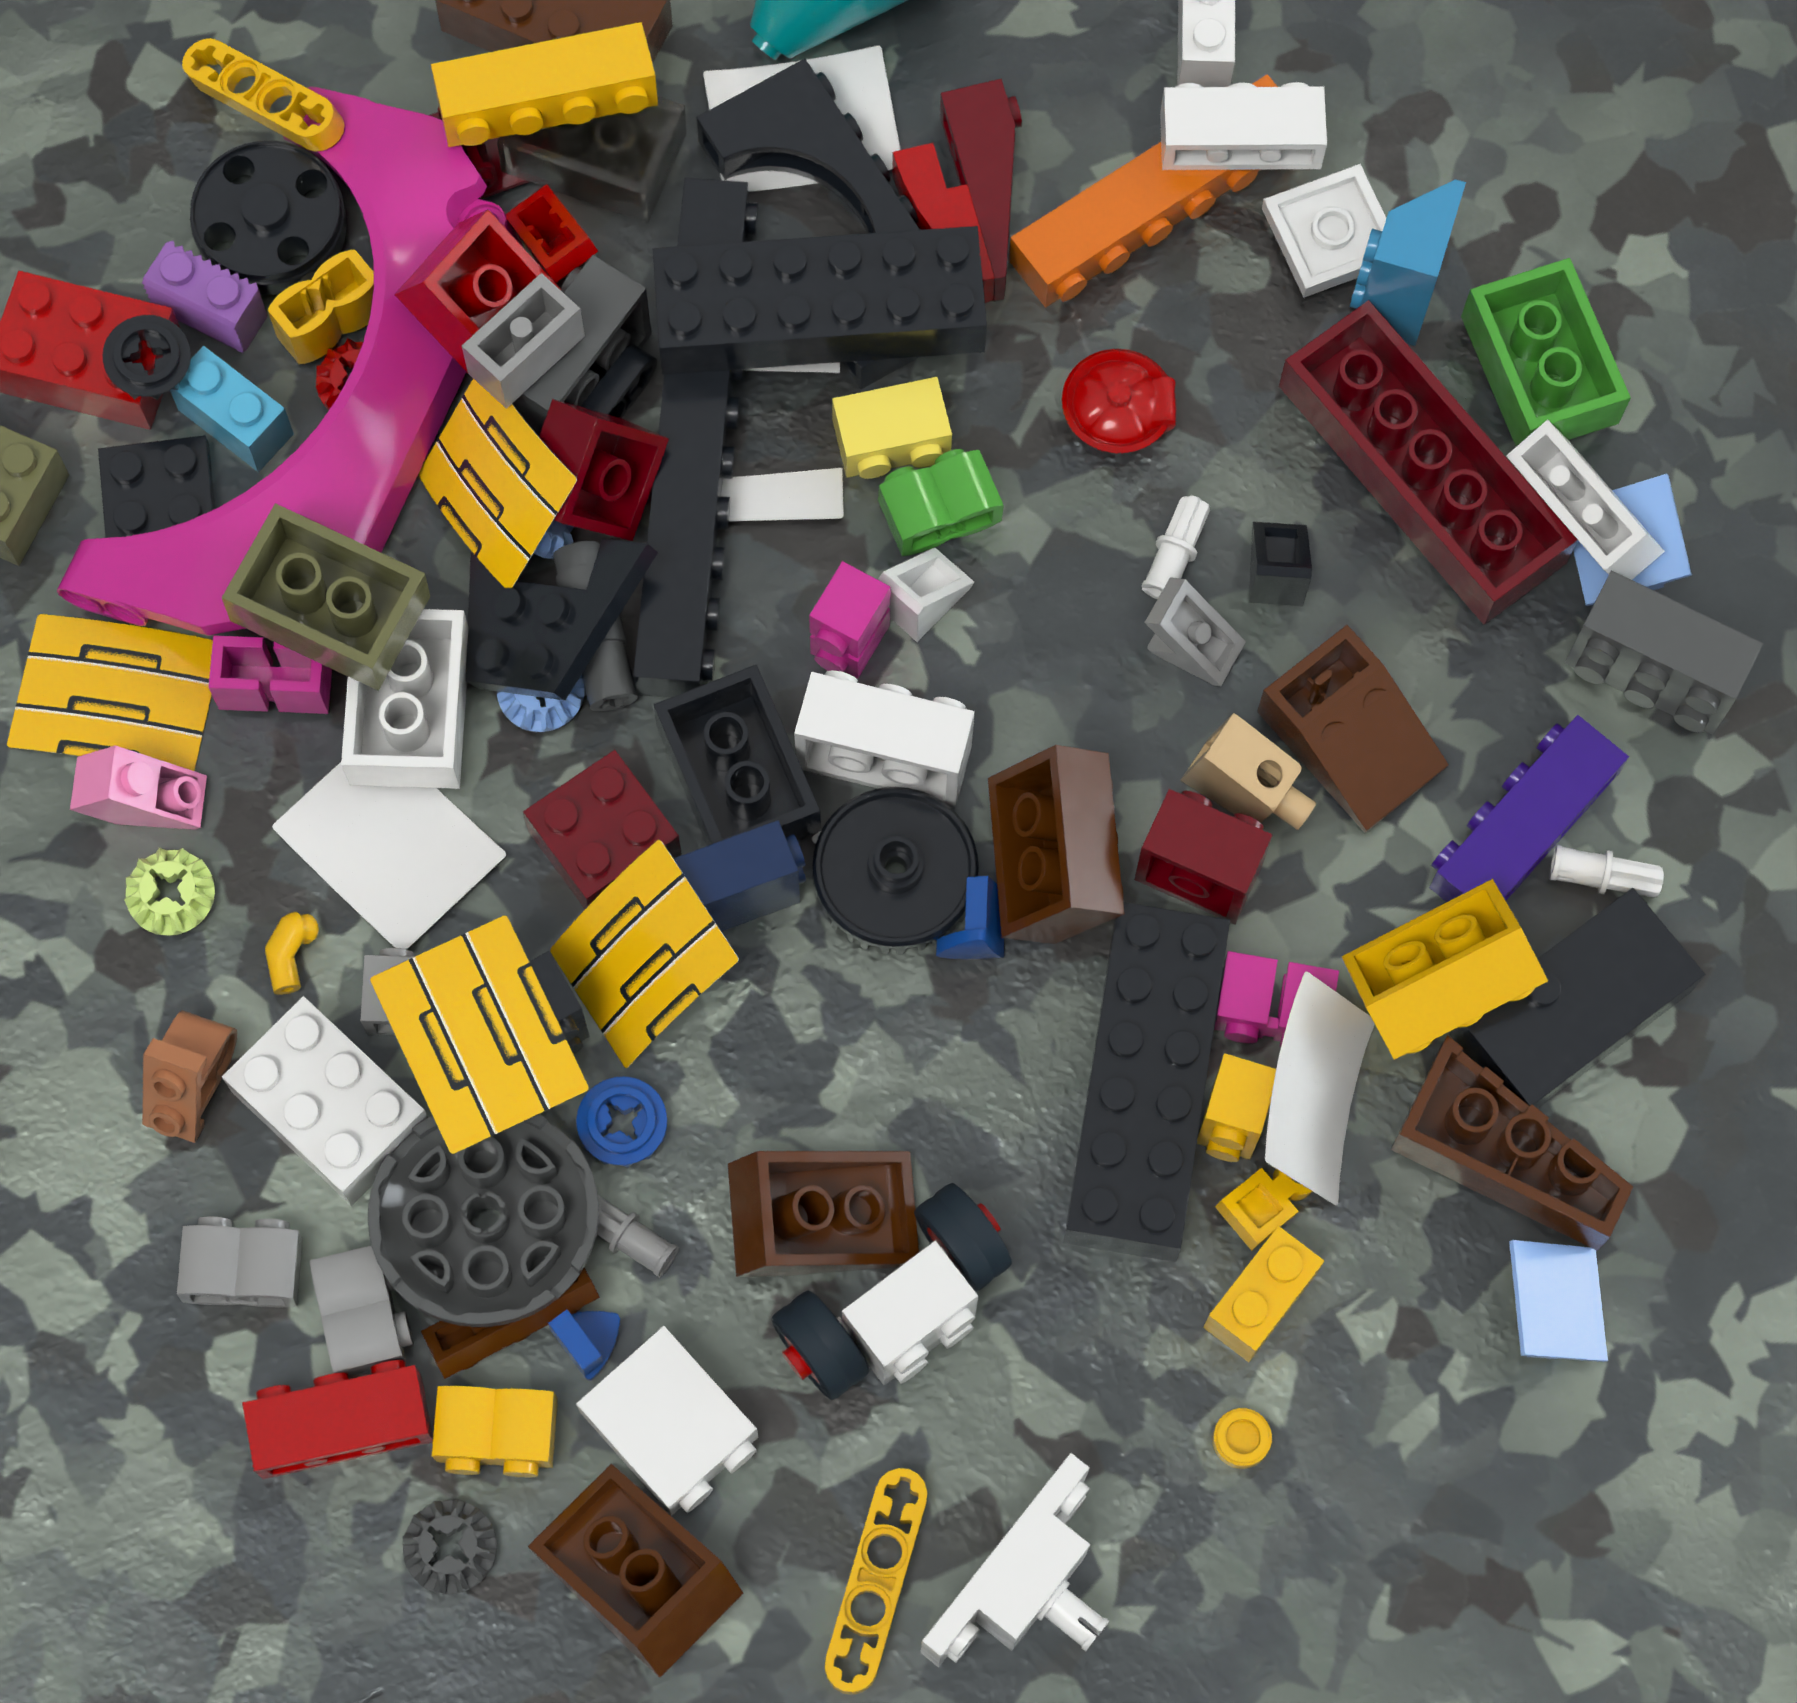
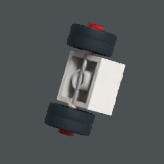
M950 1183L945 1185L933 1197L925 1200L914 1210L917 1223L930 1245L842 1310V1319L840 1317L836 1318L824 1302L810 1290L801 1293L789 1305L784 1306L771 1317L777 1334L786 1346L782 1354L801 1380L809 1377L814 1385L830 1400L838 1398L850 1386L857 1384L869 1373L868 1366L884 1386L895 1377L900 1384L912 1378L928 1364L925 1357L929 1354V1351L941 1342L948 1349L973 1330L974 1327L971 1325V1322L975 1319L978 1301L976 1291L981 1290L993 1278L1001 1275L1011 1266V1256L998 1234L1001 1228L993 1215L982 1203L976 1205L956 1184Z

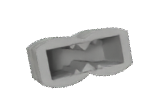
M208 1216L198 1218L197 1225L183 1226L177 1295L182 1303L246 1305L272 1308L297 1307L303 1239L298 1230L290 1229L289 1222L279 1219H259L255 1221V1227L236 1228L232 1227L233 1221L230 1219Z
M372 1246L309 1260L333 1373L345 1372L349 1376L371 1370L370 1367L382 1362L392 1360H404L406 1362L404 1347L413 1345L406 1311L395 1312L391 1292L395 1291V1289L386 1279L378 1265Z

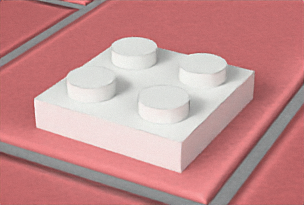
M1361 164L1265 198L1262 204L1264 215L1303 297L1358 278L1371 230L1373 228L1383 231L1386 216Z

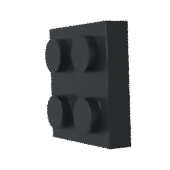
M206 435L98 448L105 538L127 537L158 531L187 522L215 509L210 448Z

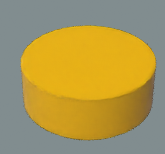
M1237 1408L1225 1413L1217 1422L1212 1435L1213 1448L1219 1459L1226 1465L1237 1469L1251 1468L1260 1463L1267 1455L1272 1442L1271 1429L1266 1419L1258 1412L1247 1408Z

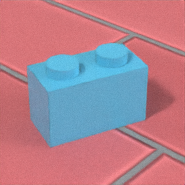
M205 346L191 358L190 372L186 373L180 382L178 390H170L175 404L182 414L257 472L271 460L294 434L283 406Z

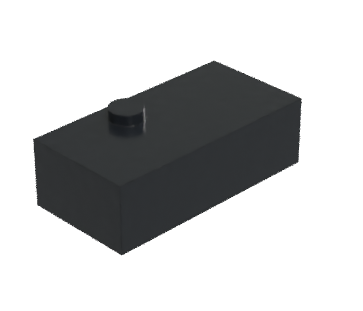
M1631 888L1538 958L1548 982L1536 987L1527 997L1518 1001H1509L1485 1013L1476 1023L1467 1027H1458L1452 1030L1449 1035L1463 1047L1462 1051L1483 1069L1485 1067L1489 1068L1504 1081L1503 1085L1529 1106L1533 1104L1536 1108H1539L1689 995L1706 974L1636 890Z

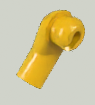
M295 911L283 916L265 946L272 988L276 995L293 993L301 988L295 955L301 944H310L317 938L319 931L317 920L310 914L300 915Z

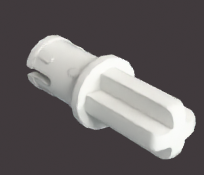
M1193 495L1189 497L1183 496L1177 505L1165 535L1159 536L1156 540L1155 545L1158 548V552L1146 580L1143 581L1141 586L1147 595L1155 599L1159 598L1169 578L1181 579L1188 562L1196 559L1198 552L1194 547L1210 512L1209 504L1202 501L1199 497Z
M1556 845L1551 861L1549 879L1596 887L1600 894H1605L1606 889L1627 892L1634 888L1641 896L1655 898L1658 897L1662 889L1664 872L1663 868L1658 865L1613 857V851L1606 850L1603 855Z

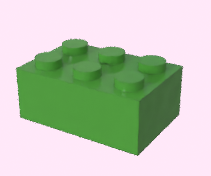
M1570 258L1470 289L1461 318L1516 447L1547 419L1568 440L1619 424L1631 397Z

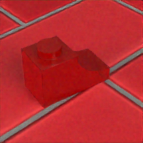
M547 184L506 213V219L535 260L555 283L591 258L592 255L599 252L589 236Z

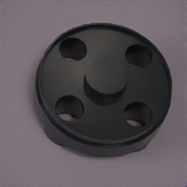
M264 140L237 146L219 156L206 168L199 178L192 195L190 224L194 241L203 261L210 259L212 266L220 264L221 270L229 269L231 275L238 273L240 280L247 278L249 284L257 283L260 295L280 294L293 284L312 280L317 269L325 261L340 253L347 232V212L338 183L327 167L316 156L294 144ZM239 176H252V178L245 183H232V181ZM313 189L325 190L318 197H304L307 192ZM223 241L234 242L226 250H213L218 243ZM296 255L307 257L302 263L297 265L285 264L289 258Z

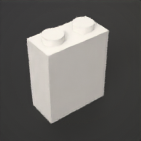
M665 1326L659 1329L576 1403L583 1417L671 1516L681 1507L687 1513L696 1508L713 1491L708 1482L724 1468L730 1473L735 1472L757 1450L752 1445L758 1438L757 1428Z

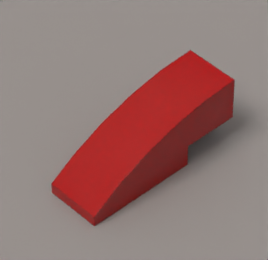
M934 143L892 152L893 180L899 196L905 195L915 209L918 217L916 225L920 230L978 226L985 303L993 301L995 277L968 185L946 188Z

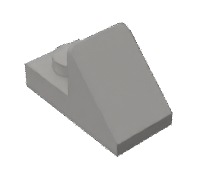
M1169 578L1144 622L1155 633L1147 648L1152 654L1214 686H1222L1246 643L1186 579Z

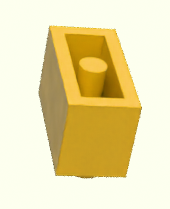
M1224 1053L1198 1133L1197 1144L1206 1146L1207 1154L1228 1162H1238L1240 1157L1250 1160L1261 1136L1271 1102L1276 1073L1275 1068Z
M1277 1226L1210 1313L1203 1328L1249 1363L1317 1275L1324 1260L1280 1226Z

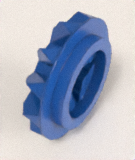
M632 1077L609 1078L591 1088L582 1099L577 1112V1131L585 1150L604 1165H621L628 1168L634 1163L650 1159L653 1152L664 1141L667 1128L666 1108L659 1094L647 1083ZM609 1104H611L615 1111L619 1110L623 1115L637 1112V1117L632 1121L634 1134L637 1139L633 1140L630 1135L626 1136L622 1131L606 1135L608 1133L607 1130L613 1125L610 1109L607 1107Z

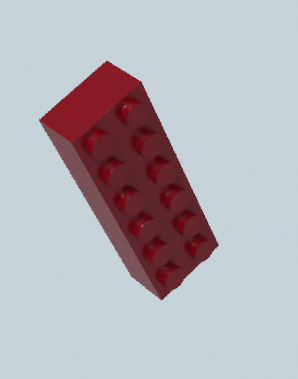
M1369 300L1285 360L1279 382L1281 390L1483 625L1567 564L1578 539Z

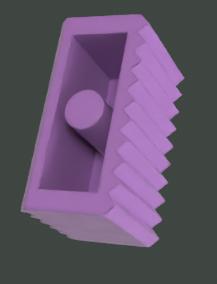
M174 241L165 243L143 277L142 284L144 289H146L147 298L150 299V303L173 308L178 321L242 353L247 350L268 317L257 283L249 284L247 278L240 280L238 273L231 275L229 269L221 270L220 264L212 266L210 259L203 261L201 255L194 256L192 250L185 252L183 245L176 247Z

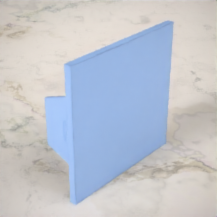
M1660 475L1612 490L1665 551L1632 580L1649 589L1657 590L1663 588L1665 583L1692 576L1669 475ZM1578 540L1573 551L1585 604L1590 606L1594 605L1609 575Z
M1519 1240L1509 1241L1521 1356L1598 1362L1608 1361L1596 1250L1581 1246Z

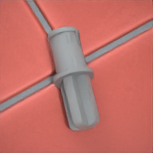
M598 1195L599 1224L597 1236L610 1244L609 1251L617 1253L620 1250L651 1270L657 1277L660 1278L664 1275L676 1258L679 1247L671 1244L640 1223V1216L637 1213L632 1212L628 1215Z

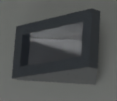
M1253 522L1249 603L1303 606L1312 576L1307 525Z

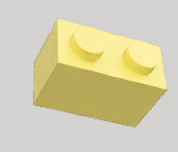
M938 377L832 398V421L846 478L858 475L864 479L877 478L887 474L891 468L910 464L917 468L929 467L935 464V460L940 455L951 450L952 432Z

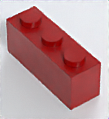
M392 1360L370 1367L371 1375L349 1379L348 1373H332L315 1378L313 1380L314 1387L291 1392L290 1385H278L257 1391L256 1400L242 1402L254 1472L262 1479L433 1442L422 1375L416 1365L406 1367L404 1360Z

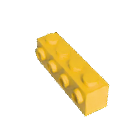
M642 22L431 64L436 96L448 147L459 145L475 146L493 138L513 134L529 135L543 128L568 123L578 125L586 123L593 118L617 113L633 114L647 107L658 105L656 76Z

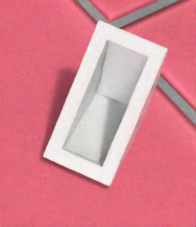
M932 548L884 571L878 579L891 587L890 619L916 642L974 584L970 577L936 548Z

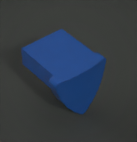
M989 876L967 877L965 930L937 939V957L949 959L1004 958V938H1002L997 883Z
M566 1309L548 1324L554 1337L583 1376L589 1381L593 1380L601 1372L614 1350L619 1333L620 1317L617 1313L605 1311H584L570 1314Z

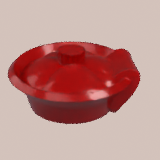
M1127 349L1102 350L1084 358L1069 373L1062 391L1063 413L1069 427L1086 444L1110 453L1134 452L1154 443L1163 433L1172 430L1176 426V381L1174 378L1167 376L1156 362L1141 353Z

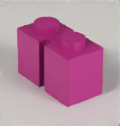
M843 561L841 562L809 615L811 654L815 656V661L827 671L846 672L857 679L859 678L890 626L889 606L891 587Z
M213 635L208 688L219 710L268 712L269 701H274L279 712L329 713L331 668L274 642L273 649L281 667H272L273 659L263 637Z
M1227 951L1223 965L1214 1030L1225 1032V1038L1240 1043H1256L1258 1038L1263 1036L1274 1037V1041H1280L1281 1047L1288 1018L1304 973L1306 971L1336 991L1339 970L1289 962L1287 973L1283 976L1277 1018L1269 1017L1278 960Z

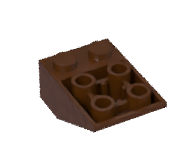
M1345 625L1263 690L1257 710L1258 714L1364 833L1368 832L1449 766L1384 664L1348 625Z

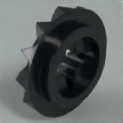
M140 315L129 318L112 330L104 344L102 354L103 365L115 389L120 388L134 399L139 396H151L158 400L163 393L171 389L178 390L180 382L186 373L190 372L191 349L187 337L176 324L160 316ZM146 340L148 348H151L153 355H163V357L155 360L154 374L151 375L148 374L147 370H144L142 363H132V361L141 358V341Z

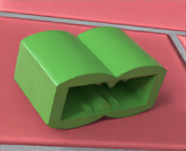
M963 449L950 450L940 455L935 460V464L929 468L916 470L910 466L899 468L887 475L884 480L885 482L879 485L878 502L901 556L914 555L930 550L950 539L975 534L1002 521L1004 505L980 450L965 452Z

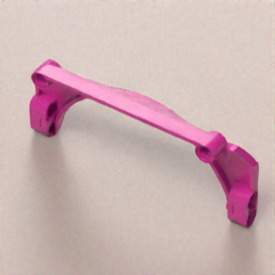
M307 87L327 98L343 118L345 124L344 133L333 147L317 152L308 150L284 136L283 138L312 153L344 180L362 211L370 235L374 260L372 307L363 345L353 370L338 398L316 429L281 465L243 494L192 520L158 531L127 537L82 540L56 591L64 600L83 610L138 626H146L148 620L152 619L207 636L246 629L230 621L222 601V596L275 503L374 550L382 552L466 374V371L394 294L459 222L487 209L523 247L522 240L506 219V214L502 208L493 202L478 199L483 196L487 185L460 145L448 147L441 119L414 111L378 104L354 95L318 87ZM307 114L303 119L308 127L312 124L320 125L311 120Z

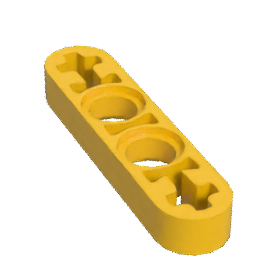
M212 38L202 39L187 49L183 56V70L200 91L308 150L315 152L327 150L333 147L344 133L345 124L343 118L327 98L219 40ZM218 63L222 68L220 75L216 72V70L206 65L210 64L215 66ZM249 76L256 77L254 84L247 91L234 93L237 83ZM288 95L292 96L290 104L284 110L278 113H270L272 104L278 98ZM307 114L311 120L320 125L312 124L308 127L303 119Z
M897 1468L888 1471L880 1478L873 1495L825 1659V1673L829 1683L834 1689L843 1694L855 1695L864 1692L874 1682L880 1666L927 1502L925 1482L916 1472L910 1469ZM900 1481L910 1483V1493L918 1497L916 1504H905L900 1518V1524L912 1525L909 1534L904 1533L893 1525L874 1524L877 1515H881L889 1520L892 1510V1499L889 1496H885L884 1493L887 1488L896 1489ZM881 1536H889L895 1539L902 1550V1557L894 1567L888 1569L874 1566L867 1554L870 1543ZM863 1593L876 1594L885 1605V1614L882 1620L872 1626H863L857 1623L851 1614V1604L858 1595ZM844 1628H848L851 1632L861 1637L879 1638L876 1648H872L864 1642L860 1654V1663L868 1667V1672L866 1675H855L852 1683L842 1681V1670L834 1666L837 1658L846 1659L853 1643L851 1638L841 1639Z

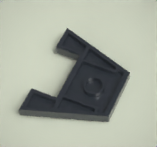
M602 539L586 590L517 581L512 588H504L471 551L466 681L478 689L566 700L655 559L658 551L647 543Z

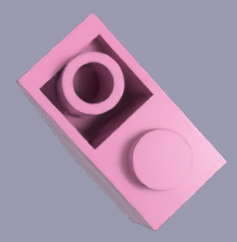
M116 745L77 757L70 810L119 825L195 830L201 827L207 775Z

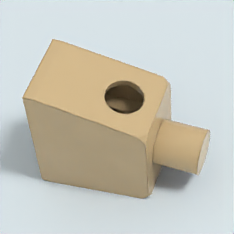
M1235 713L1208 738L1181 778V781L1233 814H1245L1258 820L1260 823L1274 813L1298 830L1316 806L1315 801L1292 786L1302 770L1300 763Z

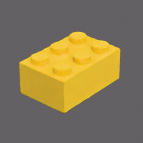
M1493 879L1341 956L1366 1009L1394 1060L1407 1053H1416L1425 1049L1434 1039L1458 1027L1470 1026L1479 1021L1485 1013L1509 1001L1521 1000L1530 995L1536 987L1548 982L1521 926Z

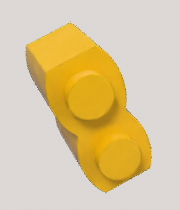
M355 249L344 251L325 261L317 269L312 280L293 284L272 301L268 308V313L276 336L298 364L309 363L327 354L328 348L332 349L337 344L342 334L355 332L368 325L374 291V272Z
M438 1386L432 1457L437 1462L445 1463V1472L452 1474L477 1475L480 1474L481 1465L504 1466L503 1475L538 1477L539 1468H553L558 1398L554 1392L544 1390Z

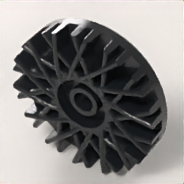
M885 787L867 791L839 807L825 823L818 836L812 863L815 897L819 899L822 905L824 916L831 919L832 927L835 930L838 927L843 930L850 942L860 941L863 949H868V945L881 948V952L884 954H888L890 949H895L898 955L904 954L907 948L918 947V950L921 951L925 949L927 943L936 945L937 939L948 931L952 933L955 930L956 924L962 922L965 918L967 877H976L979 872L978 854L973 837L960 816L940 799L920 790L904 787ZM896 862L902 864L906 871L891 873L885 867L890 863Z

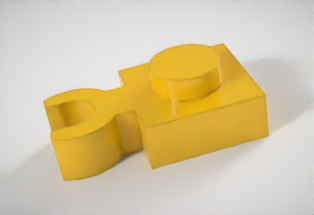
M1261 1168L1224 1197L1215 1208L1252 1251L1271 1236L1277 1226L1282 1227L1299 1212L1290 1200H1303L1313 1191L1302 1184L1294 1182L1291 1177L1276 1168L1272 1180L1264 1169Z

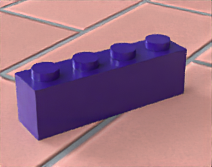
M1579 715L1566 728H1563L1558 723L1555 724L1538 744L1536 749L1543 754L1531 767L1524 762L1520 763L1503 783L1502 788L1508 793L1496 806L1492 805L1489 801L1484 803L1467 824V827L1473 831L1460 846L1452 840L1436 857L1431 866L1437 872L1429 888L1444 901L1448 902L1493 879L1505 901H1507L1619 775L1629 756Z

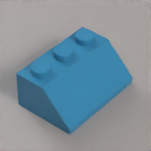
M1455 179L1388 211L1383 231L1373 228L1371 230L1350 307L1357 309L1369 300L1409 345L1416 346L1466 182Z

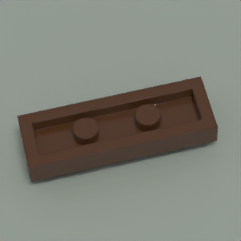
M583 1268L573 1284L557 1300L541 1311L522 1320L491 1327L460 1326L439 1321L421 1330V1333L444 1379L461 1370L473 1367L480 1360L497 1351L526 1339L532 1333L549 1325L550 1321L566 1309L570 1314H574L583 1306L600 1298L587 1271Z

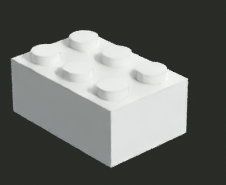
M424 609L379 691L348 677L341 765L349 785L460 789L469 628L464 610Z
M831 670L827 671L825 675L811 672L794 732L795 754L802 770L877 789L904 787L920 790L940 799L948 806L956 808L972 748L975 711L967 710L963 703L952 698L935 697L933 701L914 697L911 696L912 693L906 688L894 684H881L877 688L857 683L858 680L854 676L841 671Z
M304 996L222 1076L231 1092L350 1206L373 1185L376 1174L387 1154L391 1155L399 1144L413 1132L412 1128L428 1118L425 1110Z

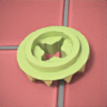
M159 848L155 854L147 858H138L136 868L130 876L126 877V898L124 901L133 919L145 930L158 935H178L195 928L208 915L215 896L214 880L202 859L190 854L183 848L180 850ZM157 876L169 883L182 879L177 889L181 894L180 898L185 903L183 906L176 900L173 902L168 897L160 901L155 900L160 895V890L155 880Z

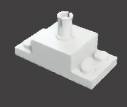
M1070 1453L922 1640L921 1654L938 1668L947 1656L957 1663L978 1636L979 1628L973 1624L974 1622H977L1012 1651L1037 1618L1042 1621L1044 1617L1081 1645L1084 1651L1088 1650L1097 1636L1078 1621H1081L1099 1636L1109 1620L1100 1616L1067 1589L1070 1585L1067 1580L1084 1560L1090 1544L1069 1528L1066 1523L1087 1497L1086 1494L1090 1488L1084 1484L1090 1467Z

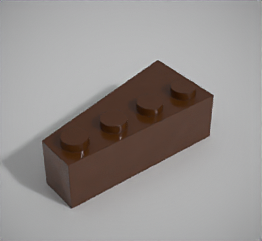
M435 0L441 31L490 52L642 22L653 64L673 27L670 0Z
M1447 1035L1432 1062L1391 1150L1598 1251L1611 1237L1633 1186L1576 1139L1571 1140L1548 1121V1116L1533 1104L1529 1106L1503 1085L1504 1081L1487 1067L1483 1069L1462 1051V1046Z

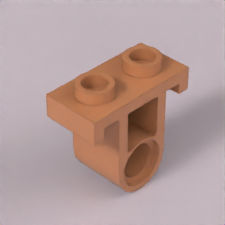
M182 1010L174 1018L162 1041L155 1038L151 1040L143 1054L142 1125L152 1128L164 1136H176L193 1143L196 1142L204 1128V1119L200 1117L222 1080V1076L225 1074L234 1054L237 1042V1029Z

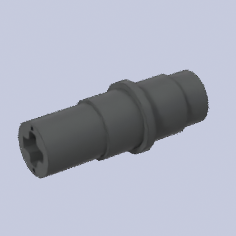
M575 542L565 545L553 553L557 572L555 579L557 586L587 589L600 548L598 542ZM620 614L582 673L589 708L592 711L615 710L632 704L638 698L625 647L627 640Z

